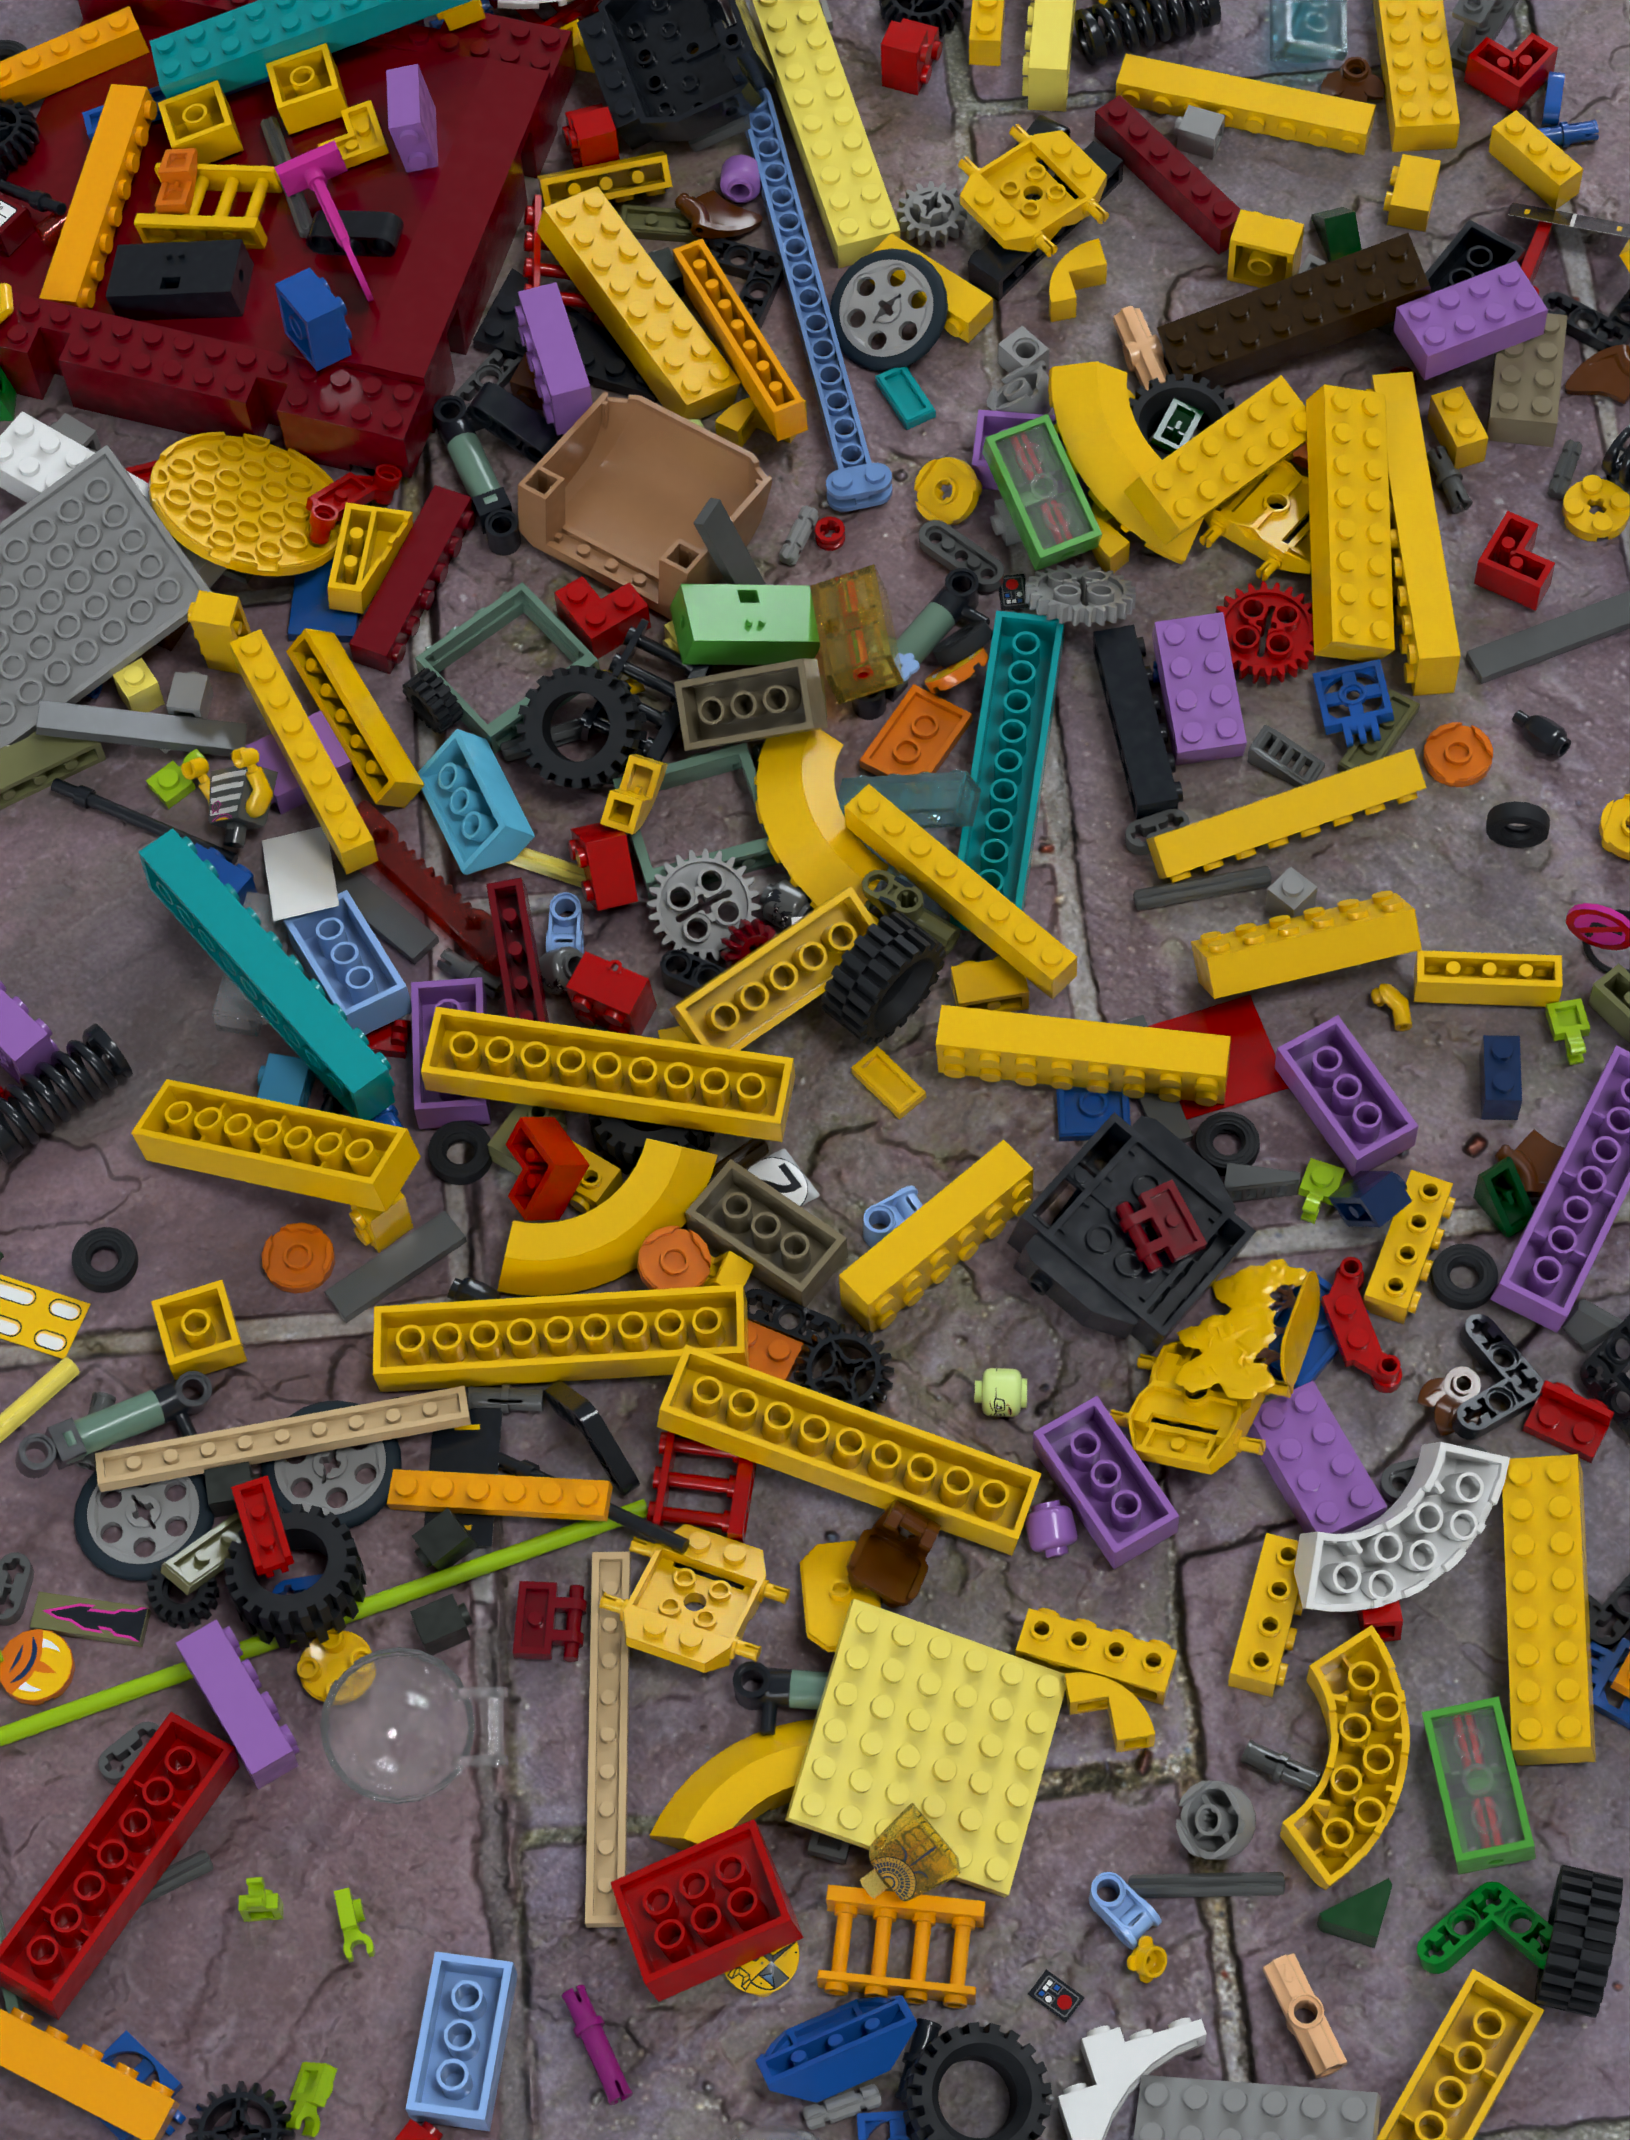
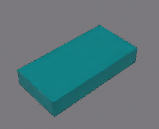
M907 366L893 368L875 376L876 385L906 430L936 417L935 408Z

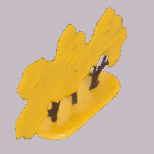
M1284 1259L1270 1260L1264 1266L1250 1265L1240 1269L1234 1275L1216 1281L1212 1285L1216 1299L1229 1306L1231 1310L1226 1315H1211L1203 1319L1199 1326H1190L1177 1332L1179 1340L1185 1347L1199 1349L1202 1354L1182 1365V1368L1175 1377V1383L1178 1386H1184L1185 1390L1192 1393L1208 1389L1214 1384L1219 1383L1228 1398L1253 1400L1256 1398L1257 1393L1264 1392L1275 1386V1379L1267 1371V1366L1274 1361L1280 1360L1281 1374L1284 1382L1288 1386H1294L1318 1321L1320 1285L1317 1273L1314 1270L1307 1272L1304 1268L1289 1267ZM1288 1285L1289 1289L1283 1290L1280 1286ZM1301 1286L1296 1298L1292 1290L1295 1287ZM1274 1291L1286 1295L1283 1296L1282 1300L1287 1301H1275L1270 1297V1294ZM1274 1305L1282 1306L1279 1309L1271 1310ZM1286 1308H1293L1287 1327H1277L1273 1324L1274 1316L1278 1312ZM1284 1334L1280 1353L1268 1349L1269 1344L1278 1335ZM1255 1358H1266L1264 1362H1253Z

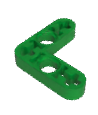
M1493 1881L1486 1882L1474 1890L1420 1939L1417 1945V1954L1424 1970L1433 1974L1444 1973L1452 1968L1489 1933L1495 1930L1537 1967L1544 1970L1548 1951L1543 1954L1537 1938L1540 1936L1541 1942L1549 1948L1553 1926L1503 1884ZM1489 1898L1493 1901L1499 1899L1500 1904L1498 1906L1493 1903L1487 1905L1486 1900ZM1482 1913H1483V1915H1484V1919H1483V1920L1480 1918V1915H1481ZM1517 1919H1527L1532 1923L1530 1929L1524 1933H1515L1510 1929L1511 1924ZM1468 1920L1475 1924L1474 1930L1469 1934L1460 1935L1454 1931V1927L1460 1921ZM1446 1935L1449 1937L1447 1942L1445 1940ZM1432 1949L1436 1952L1442 1950L1443 1955L1441 1957L1435 1954L1430 1956L1429 1951Z

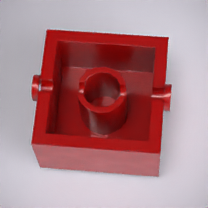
M587 951L583 954L566 985L576 1018L589 1026L598 1024L607 1028L610 1032L641 1036L657 1007L649 978L622 967V963L619 960L608 961ZM615 964L619 966L617 971L613 970Z

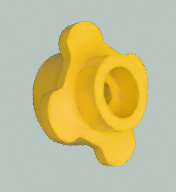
M1147 1935L1139 1939L1138 1946L1127 1959L1128 1969L1136 1971L1139 1974L1140 1981L1143 1983H1150L1153 1978L1159 1977L1167 1965L1165 1950L1154 1945L1152 1937Z

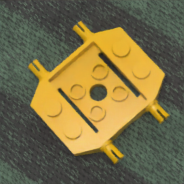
M1015 124V127L1013 126L1010 129L1009 135L1019 145L982 168H978L968 156H965L964 160L962 158L958 163V167L969 176L959 195L960 204L1004 249L1032 253L1040 248L1047 257H1051V254L1054 255L1058 250V247L1051 239L1062 227L1077 224L1089 215L1098 224H1103V221L1105 222L1109 217V213L1099 205L1107 183V174L1062 130L1034 134L1032 136L1021 125ZM1042 160L1079 198L1074 199L1066 191L1065 187L1059 184L1046 171L1045 167L1037 161ZM1029 194H1038L1039 196H1041V198L1036 201L1028 200L1025 197Z
M1293 453L1204 517L1210 528L1200 536V543L1203 546L1206 544V548H1210L1219 537L1223 536L1261 558L1265 562L1256 570V576L1259 579L1262 577V581L1268 580L1277 569L1309 575L1311 573L1310 520L1288 544L1284 542L1309 514L1308 477L1302 476L1289 462L1294 457ZM1279 503L1282 506H1284V508L1273 509L1269 506V504Z
M1179 1340L1163 1345L1158 1357L1143 1353L1139 1355L1140 1357L1137 1359L1138 1369L1151 1370L1149 1384L1138 1394L1129 1413L1112 1409L1110 1415L1118 1426L1126 1427L1130 1430L1132 1447L1141 1460L1212 1475L1236 1457L1238 1452L1244 1451L1260 1456L1264 1454L1266 1441L1264 1439L1246 1437L1266 1395L1273 1394L1291 1398L1294 1386H1288L1284 1381L1275 1380V1386L1264 1392L1257 1393L1256 1398L1253 1400L1228 1398L1219 1383L1214 1384L1208 1389L1198 1390L1194 1393L1188 1392L1184 1386H1178L1175 1383V1377L1184 1363L1192 1361L1201 1355L1202 1352L1199 1349L1185 1347ZM1255 1358L1253 1362H1264L1266 1358ZM1200 1391L1206 1392V1394L1199 1399L1190 1398V1396L1196 1395ZM1153 1418L1167 1420L1170 1424L1183 1423L1201 1427L1205 1431L1218 1430V1432L1214 1435L1151 1421Z
M684 1524L673 1531L690 1540L689 1547L684 1554L657 1542L654 1544L634 1536L629 1551L649 1557L650 1561L630 1599L626 1598L624 1600L604 1592L599 1604V1608L620 1614V1621H623L626 1646L703 1673L729 1666L735 1655L757 1662L762 1646L742 1640L746 1626L756 1614L765 1597L785 1605L790 1595V1589L771 1584L769 1580H766L763 1550L688 1524ZM676 1563L744 1585V1588L741 1590L730 1586L726 1581H715L697 1575L691 1569H680L674 1566ZM691 1602H698L704 1608L698 1611H691L685 1605Z

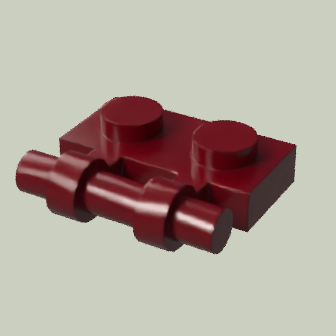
M1173 1179L1141 1193L1137 1199L1143 1208L1142 1210L1134 1213L1128 1201L1121 1203L1115 1208L1121 1218L1119 1224L1123 1232L1129 1233L1137 1248L1135 1254L1139 1262H1144L1150 1273L1163 1268L1157 1254L1166 1251L1171 1262L1174 1263L1207 1246L1205 1238ZM1149 1221L1158 1236V1239L1151 1242L1141 1226Z
M519 1581L513 1643L514 1658L552 1660L553 1645L564 1647L563 1660L568 1662L578 1661L579 1648H582L584 1644V1634L581 1632L582 1616L586 1614L587 1601L584 1600V1586L571 1585L569 1587V1597H558L557 1582ZM556 1613L567 1614L566 1630L555 1629Z

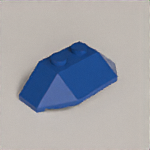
M903 1995L893 1996L891 1999L883 1997L855 1999L784 2030L770 2044L765 2054H761L756 2059V2063L769 2091L818 2103L890 2071L916 2029L917 2022Z

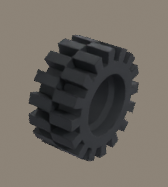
M424 668L402 685L403 693L407 696V702L412 705V710L418 713L419 719L421 721L424 720L426 726L429 729L432 728L433 732L441 734L463 717L462 707L456 702L458 700L457 697L450 692V687L446 686L444 680L441 677H437L433 670L430 671L429 668Z
M165 1559L160 1562L161 1567H162V1564H163L164 1562H166ZM154 1568L151 1572L154 1579H148L147 1586L149 1591L147 1595L155 1613L163 1623L167 1621L170 1627L176 1628L177 1624H180L182 1629H189L188 1623L193 1622L195 1627L201 1625L200 1618L204 1616L208 1620L212 1616L210 1609L216 1610L218 1606L216 1598H220V1591L215 1577L197 1589L196 1596L191 1601L185 1604H178L169 1597L170 1589L174 1583L165 1577L161 1570L159 1571Z

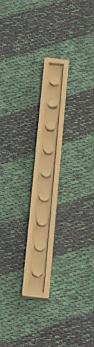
M465 1386L98 1452L95 1453L98 1487L100 1492L204 1474V1470L243 1462H249L250 1465L471 1425Z
M630 1551L592 1552L585 1896L586 1928L625 1927L610 1882L626 1876L630 1647L626 1646L623 1621H620V1614L599 1608V1604L604 1592L624 1600L626 1598L630 1599Z

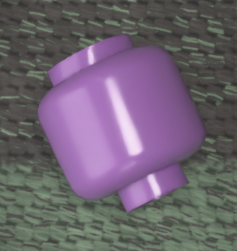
M740 154L734 155L724 162L720 175V188L722 194L727 199L736 203H746L758 196L761 190V180L756 159Z
M1060 1500L1032 1506V1513L1026 1516L1024 1522L1031 1549L1035 1552H1045L1046 1558L1068 1554L1067 1546L1074 1544L1078 1539L1071 1508L1065 1505L1061 1506Z

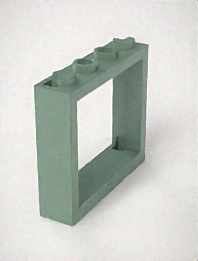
M523 582L509 592L505 591L498 600L488 607L479 609L471 619L461 626L452 628L444 638L434 645L425 647L426 650L415 657L418 673L424 668H429L430 671L433 670L436 673L437 677H441L444 680L446 686L450 687V692L457 697L458 700L456 702L462 707L463 717L460 720L474 735L487 739L494 755L501 750L500 744L502 742L523 735L517 733V724L524 723V715H520L518 712L520 705L527 706L530 699L525 697L487 724L439 672L523 613L573 663L570 666L580 665L600 669L599 660ZM579 694L570 696L569 698L565 699L557 707L556 710H558L560 707L565 705L567 702H569Z
M731 744L717 751L706 754H693L687 759L666 763L668 766L659 790H665L742 768L755 805L758 798L754 777L757 773L747 744ZM623 775L613 779L614 789L620 788ZM763 824L761 826L765 838L718 850L722 851V862L724 863L731 857H735L733 865L735 870L745 865L747 868L744 874L781 864V862L777 863L769 850L766 843L769 838ZM640 829L633 835L627 833L648 899H656L657 897L648 893L649 888H660L654 877L656 874L666 877L667 874L663 866L652 868ZM718 851L709 853V858L714 859ZM676 862L671 863L670 865L675 868ZM711 874L705 875L701 879L702 885L720 881L717 876Z

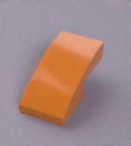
M196 148L165 150L158 171L162 184L154 205L158 214H187L190 212L197 177L198 152Z

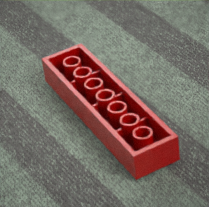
M173 1712L168 1714L0 1944L1 1987L57 2020L60 2019L240 1766L234 1746Z

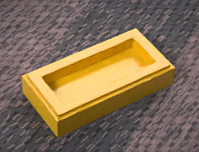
M878 1046L851 1067V1073L899 1120L926 1099V1092Z

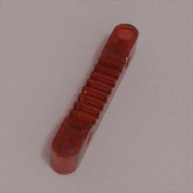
M362 800L357 804L356 808L374 840L379 860L372 863V865L473 960L483 964V969L500 977L501 970L492 917L482 909L472 908L469 901L464 903L462 894L460 892L454 894L453 886L451 884L445 885L441 875L436 877L432 866L426 868L423 858L417 860L415 850L408 851L406 842H399V833L395 826L368 801Z

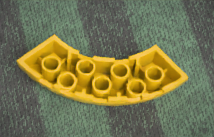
M1373 1625L1309 1665L1306 1682L1318 1700L1326 1723L1328 1735L1327 1764L1318 1786H1316L1306 1802L1294 1814L1282 1822L1280 1837L1310 1878L1324 1890H1327L1347 1875L1368 1854L1380 1838L1399 1800L1408 1765L1410 1728L1405 1704V1692L1402 1690L1393 1659Z

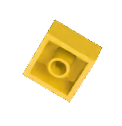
M327 43L266 63L276 106L289 135L342 117L341 110L348 108L340 75Z
M218 80L158 102L171 148H196L198 164H209L244 150L230 105Z
M1240 209L1230 238L1227 280L1262 288L1297 275L1301 263L1304 224L1290 219L1264 215L1256 211L1251 212Z
M223 1280L151 1301L167 1361L175 1380L185 1372L198 1371L205 1375L247 1362Z

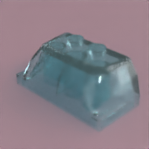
M1270 0V61L1294 64L1323 63L1329 59L1344 61L1348 53L1347 0Z

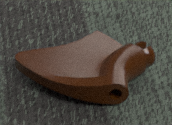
M714 190L706 192L697 198L694 196L690 197L687 193H682L675 200L676 208L692 224V234L700 238L715 239L741 235L761 226L763 220L761 215L729 203Z
M1626 344L1612 346L1588 358L1567 380L1565 392L1570 395L1605 396L1625 405L1630 399V347Z
M1534 1129L1515 1150L1507 1144L1502 1145L1495 1155V1160L1500 1162L1507 1156L1511 1157L1528 1197H1541L1564 1147L1550 1142Z

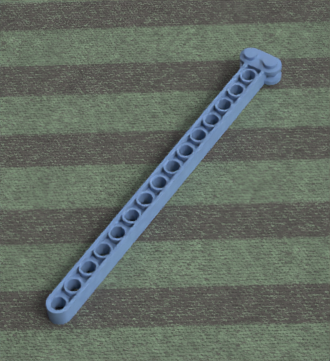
M763 88L758 90L762 102L755 111L749 113L751 128L745 131L751 157L757 161L763 202L777 254L780 255L784 280L835 466V471L829 474L826 479L827 503L833 510L839 512L878 506L886 503L892 496V473L886 465L871 462L769 90ZM855 459L857 461L849 462L847 460Z

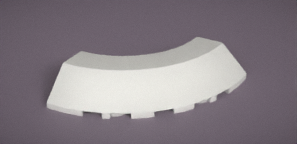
M1444 1442L1422 1445L1418 1463L1408 1486L1398 1500L1379 1518L1368 1525L1343 1534L1324 1532L1300 1534L1294 1574L1302 1607L1304 1609L1325 1612H1353L1373 1609L1410 1597L1428 1587L1431 1582L1435 1581L1444 1572L1450 1571L1465 1556V1551L1470 1547L1476 1536L1481 1534L1487 1526L1484 1523L1493 1505L1498 1503L1505 1483L1510 1457Z

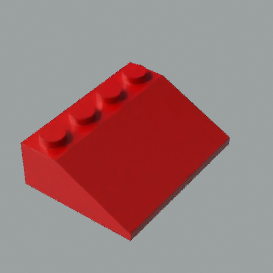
M755 1819L610 1882L644 1984L658 2002L804 1938L789 1897Z

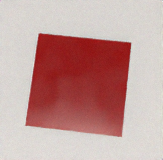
M1250 995L1148 1026L1151 1028L1231 1036L1224 1104L1217 1103L1214 1106H1202L1195 1101L1180 1099L1179 1103L1186 1120L1289 1088L1275 1069L1276 1055Z

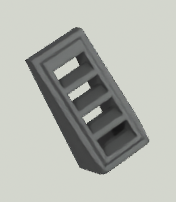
M1267 725L1263 726L1248 750V763L1296 787L1316 781L1325 768L1323 761ZM1266 746L1271 747L1268 752L1264 751ZM1279 752L1284 754L1280 761L1275 758ZM1293 758L1297 761L1292 769H1290L1287 765ZM1304 765L1309 766L1310 768L1304 777L1299 775Z
M1227 1163L1224 1186L1233 1202L1292 1196L1298 1194L1300 1173Z

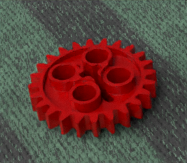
M1262 581L1260 590H1255L1251 583L1248 584V591L1245 594L1236 588L1235 599L1225 596L1224 606L1216 607V613L1223 612L1233 669H1239V679L1242 680L1247 674L1252 675L1253 684H1256L1259 677H1264L1266 684L1270 685L1272 676H1277L1278 680L1283 683L1285 673L1288 672L1296 678L1298 667L1307 670L1309 660L1316 659V655H1314L1312 602L1304 604L1305 594L1301 593L1293 597V587L1290 586L1285 592H1282L1278 582H1276L1273 589H1268L1265 581ZM1269 609H1274L1271 618V628L1267 634L1264 655L1258 657L1261 637H1263L1267 614ZM1249 614H1256V615H1259V616L1250 617V616H1247V615H1249ZM1289 620L1291 623H1283L1281 621ZM1248 642V643H1250L1251 645L1244 646V645H1241L1240 643ZM1274 649H1283L1285 651L1276 652Z

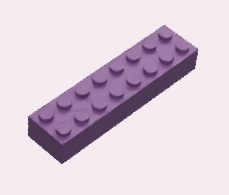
M1616 1045L1606 1062L1490 1300L1558 1333L1567 1319L1630 1188L1629 1051Z

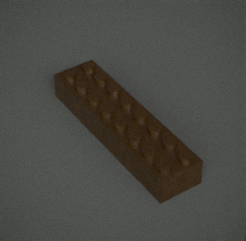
M1405 233L1159 326L1157 331L1171 371L1175 374L1176 381H1184V374L1193 375V382L1200 383L1203 377L1210 380V389L1213 390L1217 385L1220 387L1394 322L1398 306L1431 294V288L1409 233Z

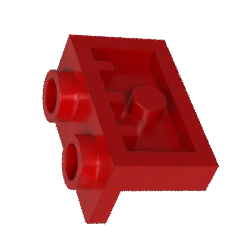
M1545 1380L1540 1391L1543 1394L1535 1402L1522 1431L1572 1455L1578 1454L1579 1458L1592 1463L1610 1427L1614 1412L1597 1399H1586L1575 1394L1570 1387L1563 1383H1552Z

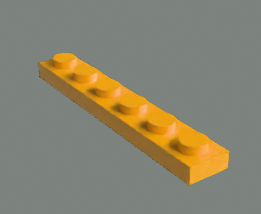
M393 1469L387 1505L391 1510L443 1512L448 1508L452 1513L607 1522L613 1486L607 1480Z

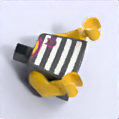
M241 747L233 750L231 757L235 766L211 771L210 778L207 775L209 764L206 759L197 757L183 763L181 771L184 777L189 780L198 778L200 782L198 787L209 803V822L211 825L226 829L224 845L233 848H243L246 830L261 828L266 824L278 772L256 765L259 762V753L251 747Z

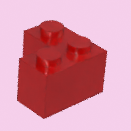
M905 18L902 19L901 23L891 20L881 42L883 87L918 96L922 85H927L930 80L933 61H938L942 53L943 42L939 41V27Z
M1531 33L1512 52L1486 37L1467 57L1464 82L1512 111H1518L1548 80L1549 71L1554 72L1558 47Z
M600 103L565 112L567 126L562 127V132L566 145H571L573 149L570 151L574 169L620 160L617 132L608 106L603 107V104Z
M1507 511L1478 560L1474 584L1536 611L1551 586L1555 562L1532 553L1539 524Z
M583 576L554 592L558 616L597 659L623 645L630 627L637 628L642 618L649 621L646 630L651 628L648 605L630 582L602 599Z
M600 822L572 828L573 840H568V849L572 861L576 860L579 868H583L586 881L581 882L585 901H590L597 911L638 902L626 834L623 831L602 825Z
M520 1117L505 1144L522 1167V1171L508 1197L525 1221L560 1220L586 1173L589 1163L555 1117Z

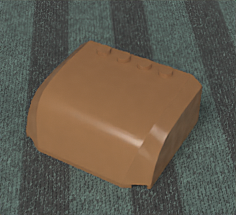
M603 392L518 484V529L533 547L614 590L630 582L647 603L648 608L672 620L670 606L681 584H717L723 578L693 523L710 498L721 500L744 545L747 547L764 514L772 485V477L770 475L767 476L759 466L760 461L752 452L649 399L630 394L628 399L608 397V392Z

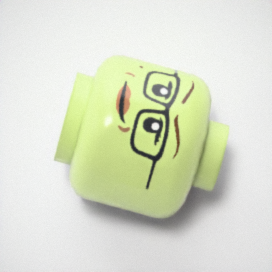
M986 1369L983 1373L982 1381L975 1380L974 1403H982V1411L987 1416L1015 1417L1020 1413L1021 1408H1027V1378H1022L1020 1371L1017 1369Z

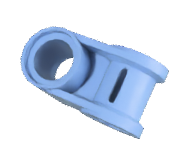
M559 893L550 902L549 924L546 933V952L570 946L577 948L584 954V919L581 903L578 897L572 893ZM565 911L574 912V914L569 917L559 916L561 913Z
M906 1186L892 1196L866 1209L863 1219V1238L868 1246H875L923 1206L917 1197L918 1191L915 1186ZM882 1223L887 1228L879 1230L873 1228L872 1225Z
M1104 1872L1093 1880L1089 1895L1091 1908L1129 1949L1133 1950L1137 1947V1940L1152 1926L1158 1927L1162 1923L1160 1916L1154 1908L1142 1897H1139L1116 1873ZM1102 1887H1110L1116 1891L1118 1898L1112 1902H1106L1099 1898L1097 1891Z

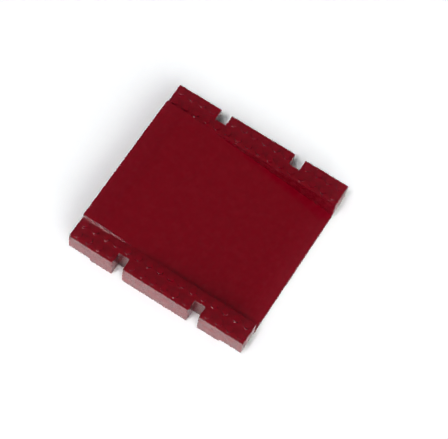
M78 0L83 17L79 27L129 6L150 53L47 96L36 117L40 131L38 136L40 143L34 146L36 153L28 155V162H21L18 165V169L12 168L6 180L31 191L40 190L48 193L52 199L65 203L67 207L65 214L62 216L49 211L40 212L31 208L29 203L4 194L7 199L14 203L20 202L27 207L31 213L30 220L35 229V232L10 256L0 251V284L7 283L12 287L14 306L13 313L0 324V367L16 393L43 400L56 374L64 376L72 405L75 408L191 435L207 432H225V436L243 437V433L263 437L268 424L281 426L287 451L289 448H292L316 464L351 471L353 465L376 470V467L381 464H391L401 470L403 477L412 478L430 432L435 433L437 428L433 411L434 404L443 396L451 394L456 381L450 352L467 354L524 215L525 208L528 205L524 176L538 179L537 176L541 173L557 134V120L577 74L571 31L485 13V19L452 31L449 30L445 20L441 28L436 29L426 27L424 19L331 53L340 75L348 108L368 100L372 101L389 153L348 168V171L328 179L326 187L337 210L389 212L397 215L404 222V228L393 256H355L374 300L368 303L347 256L318 254L308 248L306 238L300 237L283 191L282 193H266L258 217L268 238L265 249H247L254 267L243 317L137 321L115 316L105 296L117 246L123 244H144L134 225L137 213L152 214L156 210L154 205L161 182L154 168L156 163L162 162L165 150L172 149L163 119L152 122L150 125L148 143L143 147L140 155L139 170L134 174L131 183V194L129 199L125 201L122 210V222L116 228L113 237V249L107 255L104 264V276L98 283L94 306L89 310L39 298L91 145L82 112L104 105L111 84L143 86L148 89L159 86L150 46L151 40L257 0ZM418 64L436 107L438 167L407 173L388 129L386 70ZM268 81L226 96L244 150L209 164L266 165L275 167L260 125L263 119H268L270 116L277 118L291 159L318 148L317 144L342 136L348 132L343 117L289 135L277 109L271 83ZM308 188L303 190L313 219L315 212L322 210L315 192ZM206 191L198 215H215L223 191ZM236 192L228 216H245L253 192ZM308 268H311L319 278L323 277L327 281L335 298L339 296L343 300L348 313L344 316L345 322L352 334V340H349L352 355L319 371L313 368L285 334L275 288L276 283Z

